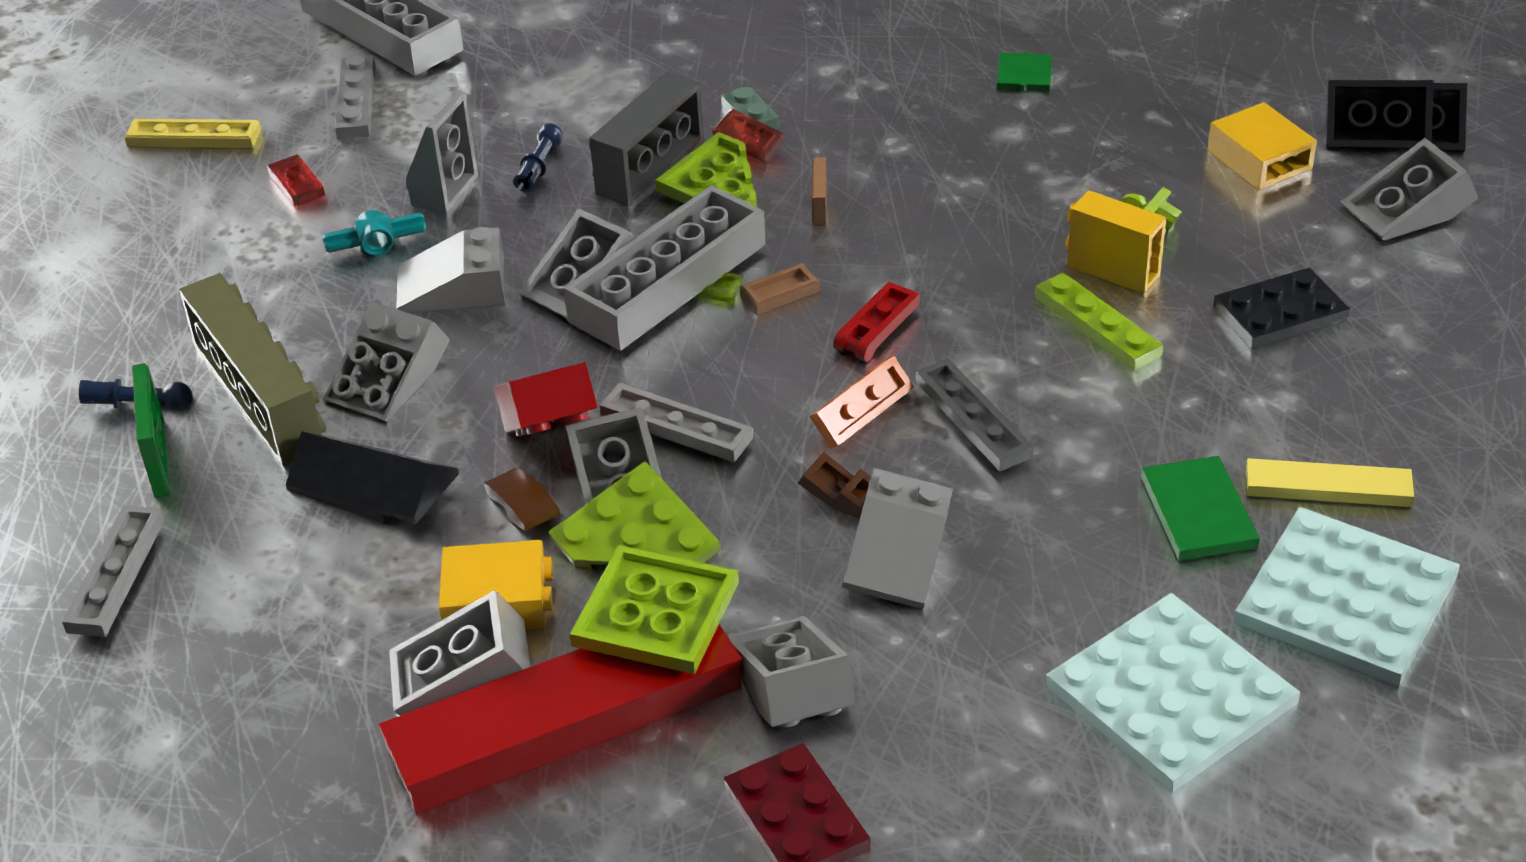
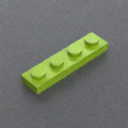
M1064 272L1036 285L1035 298L1133 371L1162 356L1163 344Z

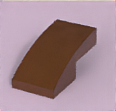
M823 452L802 475L798 484L830 506L860 519L871 476L861 468L855 475H852L828 454Z
M516 467L484 482L488 497L503 505L509 521L525 531L560 515L558 506L532 476L520 467Z

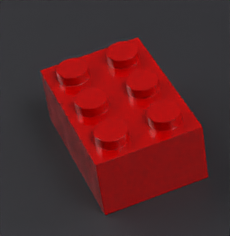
M586 362L509 381L493 387L505 431L515 430L517 436L551 429L549 422L551 420L555 427L589 419L587 411L598 408Z

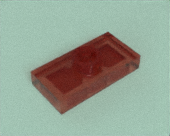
M733 108L712 130L713 136L720 132L744 142L746 154L765 164L786 141L784 133Z
M298 154L267 165L269 175L294 207L325 196L324 186Z

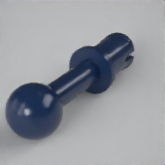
M547 123L542 125L537 132L538 145L533 154H526L521 159V168L513 179V184L516 188L523 183L520 191L529 193L533 190L537 179L543 176L547 170L545 162L547 154L562 143L563 133L556 124Z
M115 379V382L80 380L79 402L80 404L114 405V408L119 409L121 401L134 402L133 387L122 386L121 379ZM172 382L165 388H155L159 403H164L169 409L184 408L191 403L193 398L191 389L183 382Z

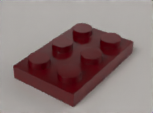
M804 743L723 777L724 790L771 862H844L871 850L870 836Z

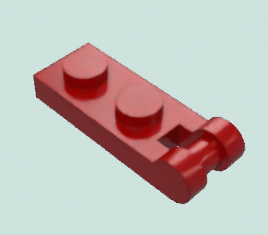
M888 282L836 333L833 348L843 353L853 352L857 359L869 362L874 356L876 348L920 305V293Z

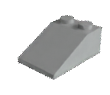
M459 90L425 128L406 176V188L409 192L412 206L447 213L478 177L465 91Z
M1424 138L1340 202L1345 209L1385 241L1451 220L1479 198L1469 172Z
M579 208L518 293L529 301L567 319L563 288L635 237L630 231Z
M479 227L474 230H464L398 265L397 310L416 313L505 304L504 257L499 227Z
M643 407L565 425L568 446L584 505L644 461L661 477Z
M874 468L842 588L923 609L953 489Z
M494 590L390 649L394 711L398 715H403L531 667L524 619Z
M802 616L728 635L729 640L742 658V663L740 664L741 677L758 712L772 727H791L798 724L800 719L815 715L832 716L841 712L842 708L856 705L849 655L807 617Z

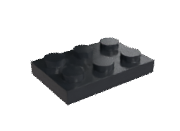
M1310 267L1214 295L1213 303L1214 309L1251 350L1348 321L1350 308Z

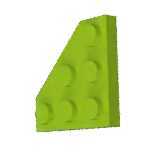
M720 132L716 133L655 180L657 192L682 203L688 202L712 185L757 207V198L752 184V175L746 156L745 143Z
M646 461L549 531L551 540L575 567L592 568V564L608 565L618 545L701 563L706 562L722 550L720 541Z

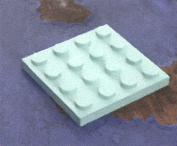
M1299 507L1235 610L1233 623L1399 687L1457 578L1460 564Z
M1173 593L1168 594L1046 674V687L1171 793L1296 706L1300 697L1299 690Z

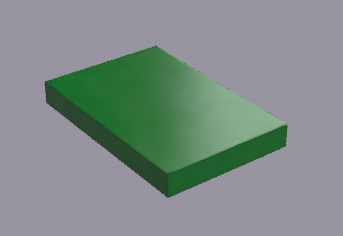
M146 363L132 365L137 443L154 498L168 496L170 486L164 417L148 365L146 366Z
M1219 456L1142 467L1141 479L1178 561L1258 549L1260 537Z

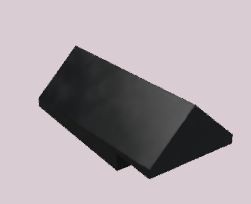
M1328 80L1325 120L1326 148L1409 150L1426 138L1441 151H1465L1467 83H1434V80Z
M301 431L286 481V488L288 491L385 524L392 516L417 524L459 475V470L455 467L332 436Z

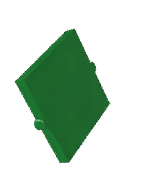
M1000 52L997 88L1020 89V91H1050L1052 55L1029 54V52Z

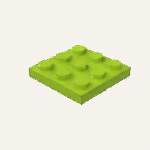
M618 545L570 632L571 646L695 674L739 584L738 570Z

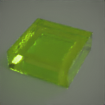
M725 272L713 284L704 287L699 293V297L733 303L740 292V286L745 283V276Z

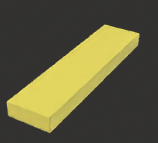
M133 119L124 138L127 147L254 148L261 132L259 120Z
M1247 458V496L1401 507L1413 506L1415 496L1412 469Z

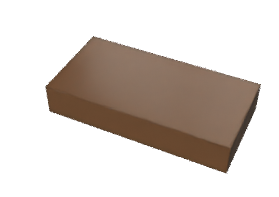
M814 157V160H812V223H814V226H826V157Z
M803 263L740 286V297L756 315L820 292V281Z

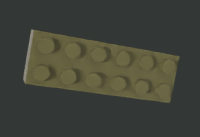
M221 273L180 288V295L195 347L281 465L286 466L292 463L301 431L320 435L326 431L324 420L315 407V404L319 403V396L311 381L305 383L298 364L295 361H288L281 342H274L272 340V335L264 321L258 322L252 305L249 302L244 304L238 287L234 283L230 285Z

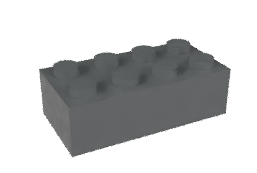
M666 72L589 138L595 194L629 206L658 177L669 170L704 139L700 82Z

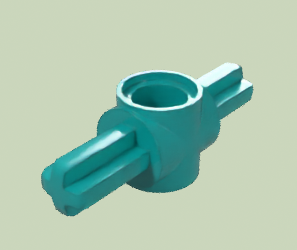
M369 210L362 213L354 221V227L325 233L322 239L324 248L328 253L359 246L361 252L365 251L370 255L377 256L388 252L392 245L395 244V238L424 232L426 224L422 213L390 219L388 214L384 215L380 211Z

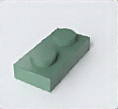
M751 86L740 87L732 92L721 95L723 108L750 137L780 128L779 116Z

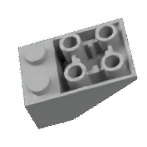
M371 302L323 400L388 422L434 373L450 339L432 320Z

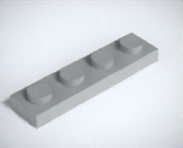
M352 55L348 58H342L335 123L337 139L370 136L375 74L373 55Z
M618 383L599 405L601 417L643 407L650 434L732 462L737 460L753 439V427L622 383Z
M125 505L122 507L62 621L67 634L107 636L165 521L161 508Z

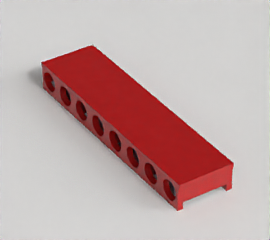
M720 624L695 674L580 648L381 722L378 725L385 741L387 753L394 762L412 802L413 810L417 815L742 689L740 671L742 658Z

